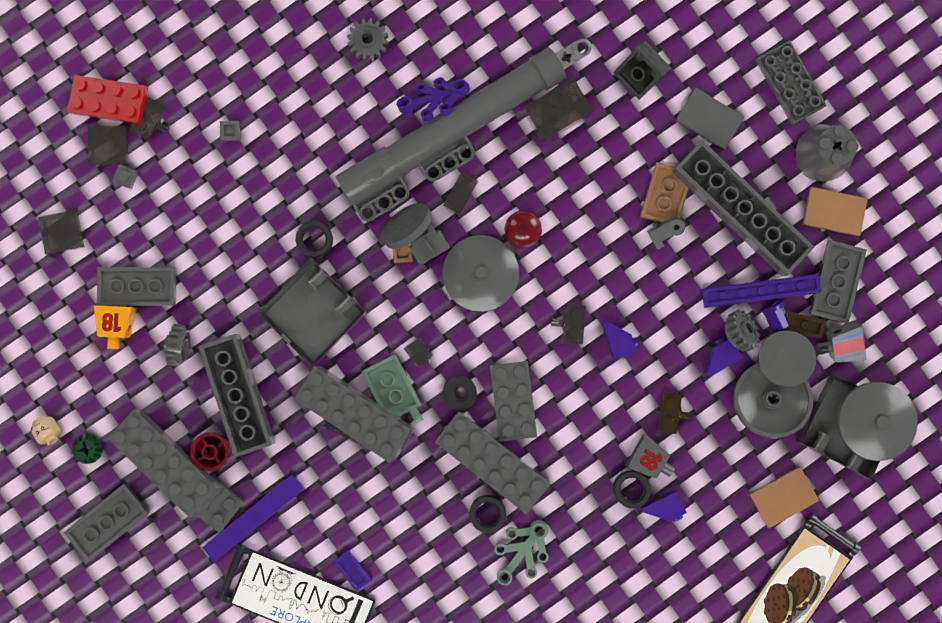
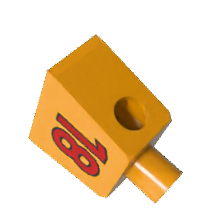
M94 305L97 336L108 337L107 349H119L120 338H130L137 308Z

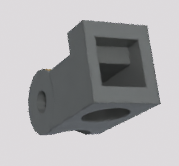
M673 217L647 230L655 248L658 250L664 247L662 241L673 235H681L685 230V224L679 218Z

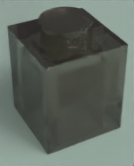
M420 337L404 348L417 367L422 365L424 368L432 362L431 357L433 354Z

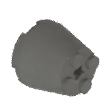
M820 124L809 128L799 137L796 145L795 161L799 170L806 177L812 180L828 182L846 173L852 164L859 145L855 135L844 126Z

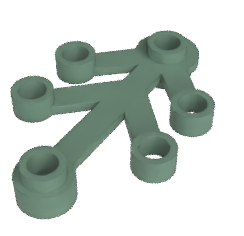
M536 520L527 528L515 529L510 527L507 529L506 536L510 540H514L518 536L530 535L525 542L506 545L497 543L495 545V553L497 555L518 551L508 566L498 571L497 581L499 584L505 586L511 583L512 572L524 556L527 566L525 570L526 576L530 579L537 576L532 554V545L536 540L539 550L537 553L538 561L540 563L548 561L549 556L544 542V538L548 534V526L544 521ZM538 526L542 527L540 533L535 531V528ZM511 530L515 531L516 533L513 537H510L508 535L509 531ZM503 546L504 551L498 552L497 547ZM542 553L546 554V558L544 560H541L539 558L540 554ZM533 569L535 573L533 575H529L528 570ZM507 573L508 578L502 579L501 574Z

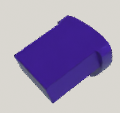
M784 300L762 310L772 332L789 326L781 310L786 305Z

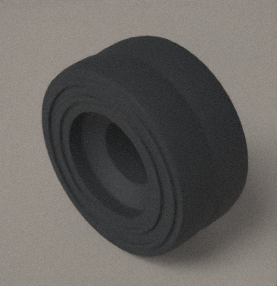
M454 376L445 383L442 395L444 402L450 408L461 411L468 409L474 404L477 397V389L474 382L468 377ZM458 387L465 390V396L461 399L456 398L454 395V391Z

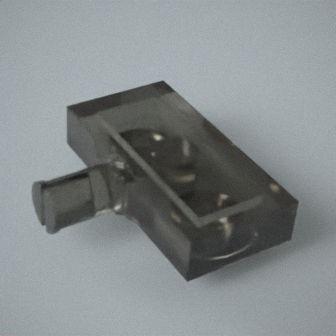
M148 97L145 102L141 124L132 123L129 130L145 140H148L156 129L166 134L169 131V126L161 123V119L167 108Z
M566 304L563 319H551V322H558L551 323V326L562 327L563 343L583 344L586 306Z

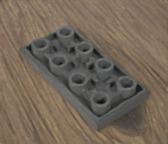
M790 40L755 59L791 125L827 106Z

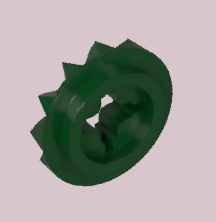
M91 433L78 436L72 444L71 453L74 454L75 460L82 464L96 462L103 453L102 441ZM85 443L87 446H94V448L88 451L89 454L86 451L80 450L85 447Z

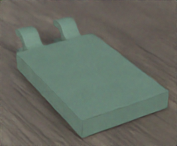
M396 354L361 371L379 405L400 419V416L410 412L415 423L423 420L417 409L422 404Z

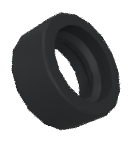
M309 221L299 227L295 242L297 248L303 254L311 258H319L325 256L330 251L333 245V236L325 224L319 221ZM312 228L320 229L326 237L324 246L316 251L307 249L303 242L305 233Z
M634 470L620 473L615 479L613 493L623 506L638 508L649 500L651 485L648 479L641 473ZM635 478L642 483L643 493L639 499L630 501L622 496L621 485L626 479Z
M483 495L474 500L470 507V520L477 530L484 533H492L503 526L506 519V510L499 498L494 495ZM486 502L493 503L499 510V518L491 525L480 523L476 515L478 507Z

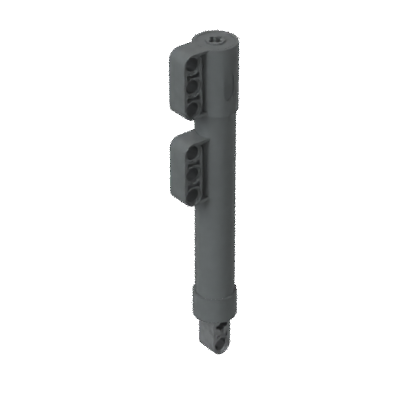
M587 39L574 41L556 53L550 47L543 49L530 57L526 63L453 106L451 114L447 116L440 114L388 147H382L336 175L335 177L342 191L350 200L360 218L364 221H372L405 201L409 196V190L402 178L418 166L426 179L437 181L472 160L475 150L467 137L541 91L548 90L565 80L566 73L564 69L591 52L592 45ZM579 43L584 44V53L578 51L577 46ZM563 55H571L566 61H562ZM464 147L470 150L467 158H463L460 154L461 149ZM447 157H451L454 161L453 166L450 168L444 165ZM431 167H435L438 171L437 176L434 178L428 176V170ZM398 187L405 189L403 197L395 196V190ZM382 197L388 198V206L380 207L378 204L379 199ZM365 207H370L373 210L370 217L362 215V210Z

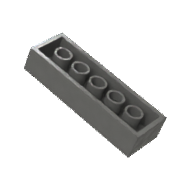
M234 334L198 346L234 457L275 444L276 442L241 335Z
M314 366L294 398L389 463L397 459L415 430L414 427L322 366Z
M134 409L108 437L189 518L198 517L223 489L205 470L197 468L193 464L191 457L141 410Z
M461 411L457 412L435 440L436 444L526 515L550 486V482Z

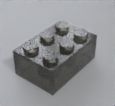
M572 78L525 106L523 113L541 143L544 144L591 116L593 109L575 79Z

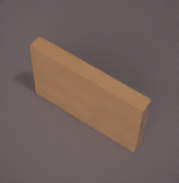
M656 162L641 211V218L658 223H663L673 217L680 219L689 188L671 172L675 167Z
M810 187L802 225L860 236L868 199Z
M800 466L749 493L767 528L777 525L819 501Z

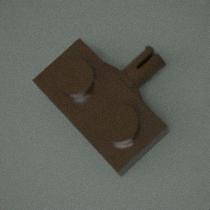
M789 311L786 312L785 318L789 326L782 330L797 332L804 337L822 339L826 320Z
M662 393L657 431L677 434L680 419L692 421V417H686L685 415L693 416V413L683 412L681 409L682 396Z

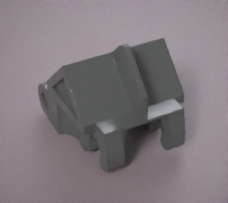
M431 222L427 227L428 233L411 242L412 245L409 247L419 265L450 248L441 231H436Z

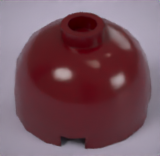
M525 210L517 211L506 220L504 227L505 237L514 247L520 249L530 248L540 239L542 224L539 218L532 212Z
M215 432L204 433L192 442L190 457L193 464L200 470L215 471L222 468L229 460L231 454L229 442L221 434Z

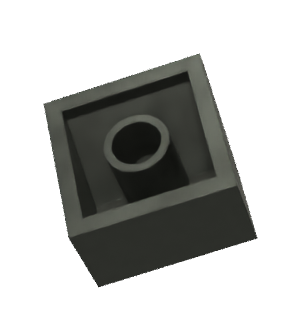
M645 41L636 47L613 73L640 100L672 68Z

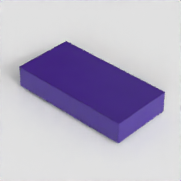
M349 549L333 561L334 565L356 592L372 580L371 576Z

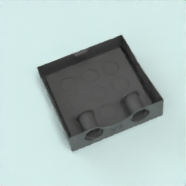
M312 258L258 312L311 367L316 366L368 313Z
M830 374L796 442L862 477L872 480L880 461L865 459L854 454L843 443L837 429L839 406L844 397L857 385L836 374Z

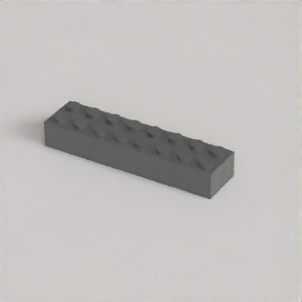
M703 140L671 171L779 275H789L815 248Z

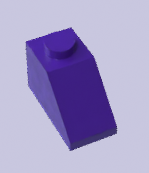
M608 321L602 323L613 360L637 353L636 349L639 348L638 342L635 337H632V334Z
M719 338L714 342L715 345L710 348L704 371L706 377L715 375L743 358L739 350L730 343L728 338Z
M671 490L646 502L640 507L644 513L673 522L681 520L683 515L687 513L675 490Z

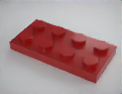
M75 75L67 112L81 116L141 124L148 87L140 84Z

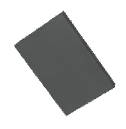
M695 88L675 121L720 149L725 150L743 121L744 116L700 89Z

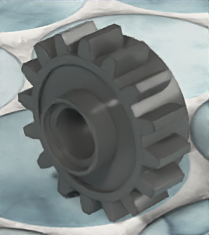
M363 18L360 25L358 22H355L356 28L350 27L352 34L347 35V38L351 40L347 42L348 47H352L351 53H356L357 59L363 57L364 62L367 59H371L373 62L375 57L381 58L380 54L382 52L386 53L385 46H389V42L385 40L389 38L388 33H384L385 27H380L379 21L373 24L372 18L369 19L368 23ZM367 37L373 38L369 44L363 42Z
M739 309L728 314L725 322V332L730 343L735 348L748 352L759 346L758 343L761 341L758 337L761 335L757 332L759 328L755 326V320L750 319V314L746 315L745 310L741 311Z
M174 324L171 326L169 335L166 336L164 352H166L165 356H167L165 360L167 365L178 367L187 358L190 346V331L185 328V325Z

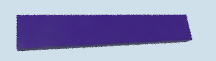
M819 274L704 288L701 291L704 308L818 294L821 293Z
M292 474L202 548L213 562L217 561L305 489L304 486Z

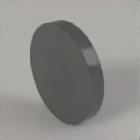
M422 203L412 204L400 210L384 226L381 233L382 241L391 249L401 248L410 244L429 226L432 219L431 211Z
M780 331L770 335L760 346L758 366L763 376L771 383L781 387H794L805 382L812 375L816 366V353L810 341L803 335L793 331Z

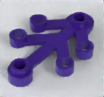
M439 77L433 82L435 88L428 87L424 83H420L415 87L419 96L426 94L429 96L413 101L409 97H402L397 101L396 105L401 113L407 115L412 112L413 108L430 103L426 109L421 111L423 121L428 122L434 117L433 111L447 97L449 98L439 106V110L443 116L451 114V106L459 97H464L468 94L470 86L463 79H458L452 83Z

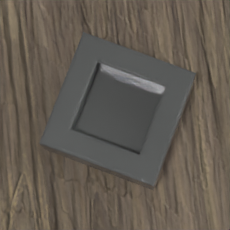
M220 121V141H241L240 121Z
M118 164L112 182L132 189L138 171Z

